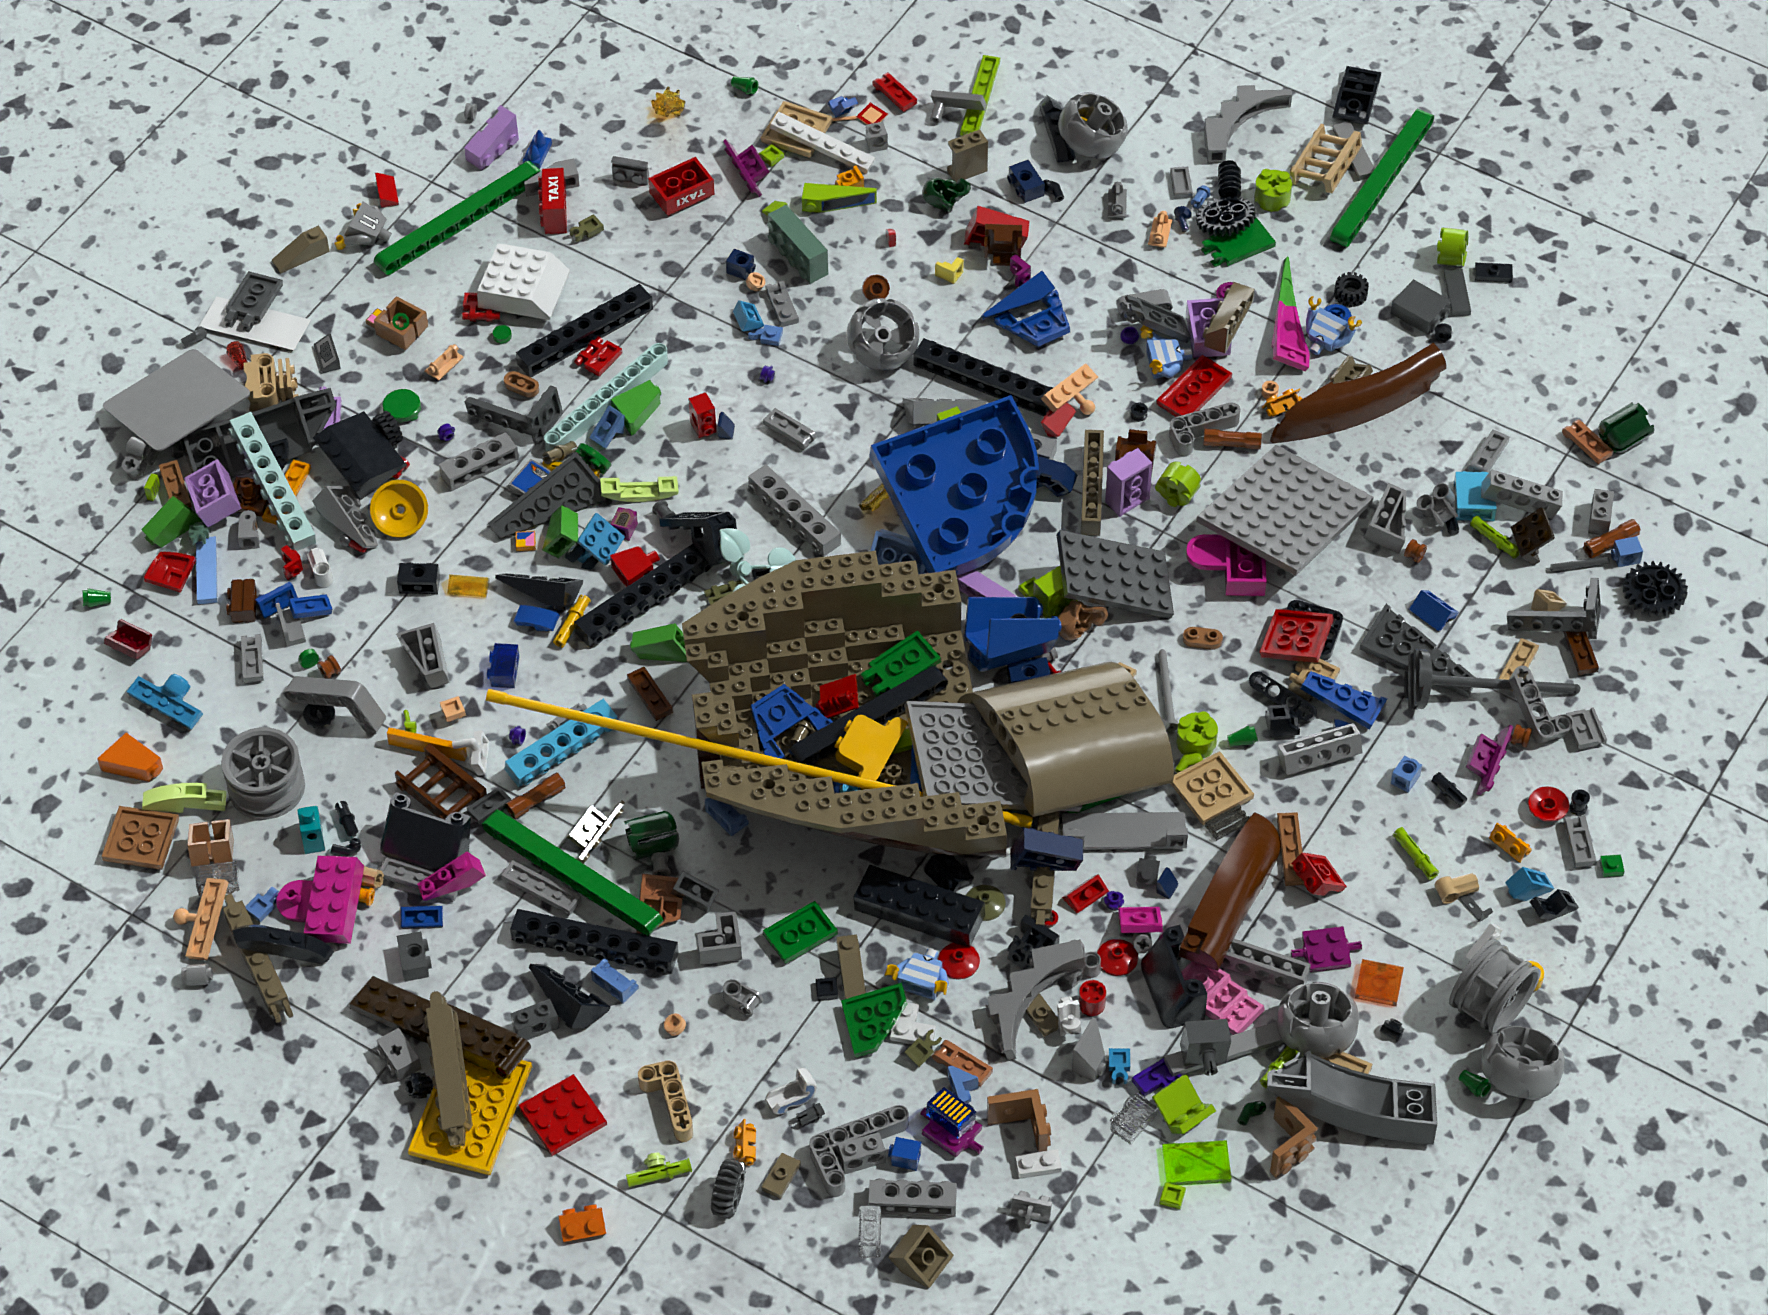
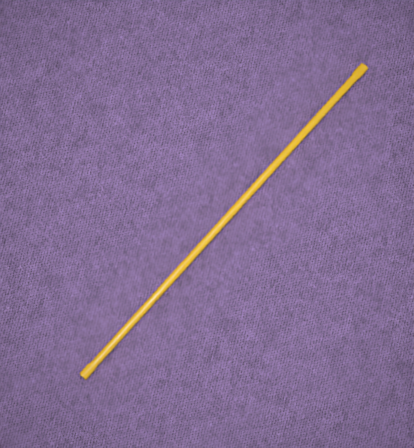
M488 689L485 701L511 705L765 766L787 764L788 771L816 778L832 776L833 782L858 788L875 789L895 786L513 696L493 689ZM1002 811L1004 822L1028 829L1031 827L1033 817Z

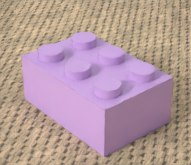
M1224 298L1187 300L1186 319L1191 335L1190 343L1193 358H1198L1201 355L1212 357L1231 354V344L1226 353L1204 346V330L1206 327L1209 328L1211 317L1217 313L1218 304L1220 301H1224Z
M1138 448L1126 453L1124 457L1111 462L1107 466L1105 503L1119 517L1150 499L1152 462Z
M218 459L184 478L196 513L207 527L218 523L220 520L241 509L229 473Z

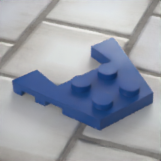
M1057 290L1052 291L1054 295L1046 301L1042 298V302L1048 309L1021 321H1017L1009 311L994 317L996 325L1038 347L1070 333V326Z
M785 684L750 706L764 755L781 759L785 755L774 741V738L805 718L808 719L815 731L820 730L833 721L822 715L818 709L805 702V699Z

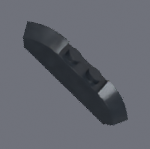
M1046 95L1039 103L1056 161L1076 160L1075 152L1062 138L1058 128V120L1062 108L1058 101Z
M245 925L232 930L235 942L241 949L317 964L327 962L334 953V950L328 944L308 934L263 925Z

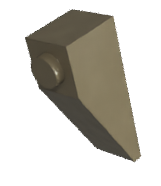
M319 225L302 232L272 259V263L281 274L330 252L327 236Z
M857 934L836 937L837 955L845 999L866 993Z

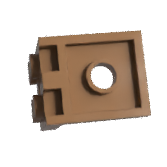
M1038 1089L987 1097L988 1125L1031 1119L1037 1151H1047V1147L1051 1146L1050 1123H1046V1105L1041 1104Z
M1279 1096L1276 1097L1273 1119L1292 1138L1273 1151L1270 1173L1275 1178L1281 1174L1285 1175L1295 1163H1301L1308 1157V1154L1315 1149L1312 1143L1316 1141V1136L1313 1133L1318 1130L1297 1107Z

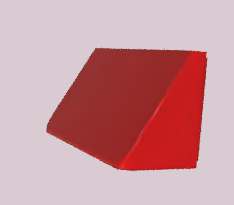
M375 173L381 208L399 205L394 176Z
M1064 404L1054 413L1049 409L1041 421L1047 436L1059 437L1076 413V410L1070 404Z
M1097 874L1062 898L1076 913H1079L1108 893L1109 890L1099 874Z

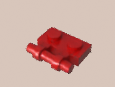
M464 293L463 310L470 312H462L463 320H470V322H476V320H486L487 322L500 320V312H493L495 310L478 308L477 293Z
M601 337L591 340L588 343V347L584 351H580L574 360L578 366L584 362V368L599 377L622 354V348L608 340L602 345L603 339Z

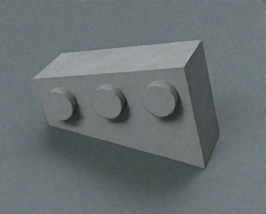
M1388 483L1366 531L1365 539L1400 553L1405 543L1406 490Z
M434 623L396 634L403 649L430 688L450 683L440 634Z

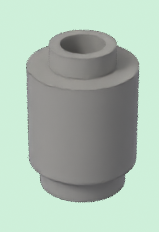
M208 964L187 965L181 969L182 983L188 986L208 985L210 980H213L212 967L209 968Z

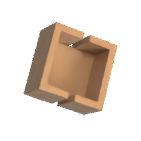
M396 296L386 307L387 311L383 310L374 319L376 335L407 350L416 340V336L419 337L428 327L427 313ZM398 313H404L409 318V325L404 330H398L393 326L392 319ZM399 316L395 323L402 327L406 319H403V316Z
M230 819L212 821L214 840L212 841L208 822L189 824L187 846L191 867H203L210 864V862H214V864L233 862L234 838Z

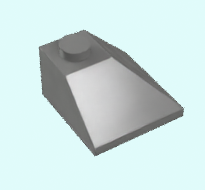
M1092 1017L1073 1049L1072 1071L1095 1082L1098 1075H1103L1107 1064L1104 1063L1105 1053L1097 1020Z

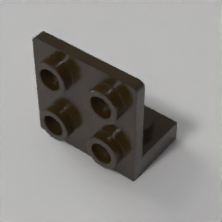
M1541 507L1511 526L1521 558L1532 565L1539 563L1538 549L1555 538L1545 509Z

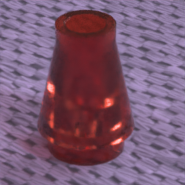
M233 341L227 345L226 354L242 370L244 369V363L248 362L244 345L239 341Z

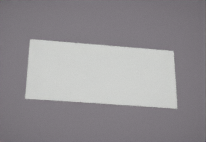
M216 296L199 326L295 350L311 319L268 309L261 322L255 323L250 332L242 330L245 327L242 326V319H237L232 328L225 326L227 323L224 320L227 315L226 306L230 300Z

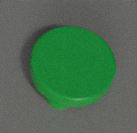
M398 389L386 395L382 404L383 412H390L397 422L415 421L421 410L419 396L408 389Z
M580 443L575 451L587 465L590 466L592 463L596 466L595 469L600 470L602 474H605L612 466L608 459L587 444Z

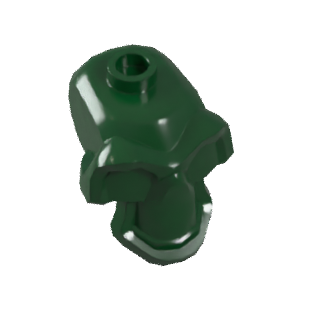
M932 178L924 184L922 196L926 203L938 209H944L949 213L952 211L954 204L970 192L971 185L962 178L957 182L953 179Z

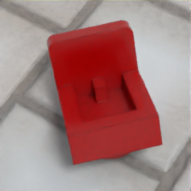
M288 545L282 547V558L286 563L283 566L284 576L289 580L303 571L300 555L295 549L292 550Z

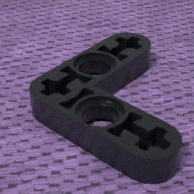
M1300 600L1289 602L1287 610L1293 611L1295 608H1298L1299 610L1297 611L1305 612L1306 610L1307 612L1332 614L1333 619H1337L1334 627L1331 626L1329 631L1334 637L1326 639V650L1320 656V659L1324 661L1330 659L1342 627L1343 615L1339 611Z

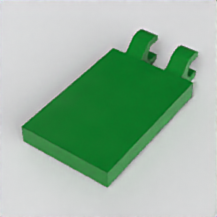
M1256 218L1254 223L1250 224V228L1245 227V231L1239 230V234L1233 232L1231 236L1225 234L1224 237L1221 234H1218L1216 237L1214 235L1210 236L1209 240L1202 241L1204 247L1201 248V251L1204 255H1207L1216 250L1217 252L1211 254L1213 258L1210 261L1214 267L1222 263H1226L1229 266L1274 248L1276 241Z
M917 630L870 661V669L860 674L863 678L861 680L868 686L878 677L882 682L872 688L874 691L873 695L878 697L927 668L938 665L942 661L941 657Z

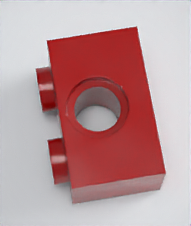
M707 393L688 398L690 423L697 436L702 438L716 433L715 407Z

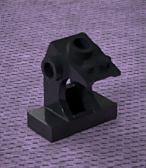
M1025 915L1021 919V932L1025 933V935L1021 939L1017 935L1014 936L1007 949L1009 952L1007 959L1025 969L1030 965L1029 958H1032V947L1036 949L1059 944L1060 935L1044 925H1036V920Z

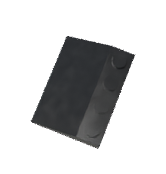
M365 411L334 423L313 437L324 454L361 500L407 466L406 462Z

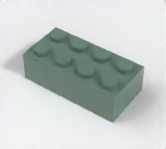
M784 205L769 213L767 223L769 228L768 240L778 248L782 256L788 259L790 265L799 271L800 276L806 279L809 284L827 276L828 250L787 205Z

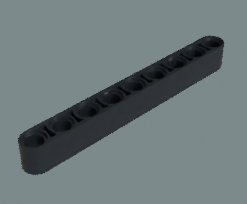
M931 666L798 741L790 747L788 753L795 762L812 765L837 751V748L834 746L839 737L844 738L847 733L843 730L849 720L853 721L857 715H865L882 725L905 712L904 705L906 701L923 702L942 691L948 685V680L936 666Z

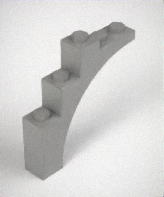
M1255 85L1237 86L1236 102H1221L1220 118H1205L1204 136L1207 163L1226 161L1227 145L1231 136L1248 119L1272 109L1291 107L1292 89L1256 90Z
M1081 939L1032 949V958H1029L1031 969L1010 973L1011 981L1007 982L1009 992L988 997L989 1005L985 1006L987 1017L992 1018L994 1025H997L998 1034H1002V1040L999 1041L1001 1053L1006 1054L1008 1060L1016 1059L1018 1029L1027 1008L1036 996L1056 979L1075 970L1087 967L1085 949Z

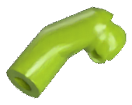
M1199 753L1183 755L1175 771L1179 773L1187 769L1188 766L1202 761V755Z

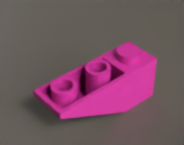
M465 852L417 883L423 900L427 901L470 887L484 878L486 874L480 860L469 852Z

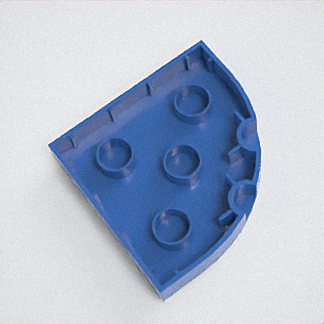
M1011 395L875 443L870 447L869 458L928 573L955 570L956 576L983 566L1011 545L1024 528L1030 516L1037 492L1038 455L1030 430Z

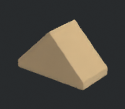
M1536 589L1531 609L1533 611H1559L1567 603L1553 591Z

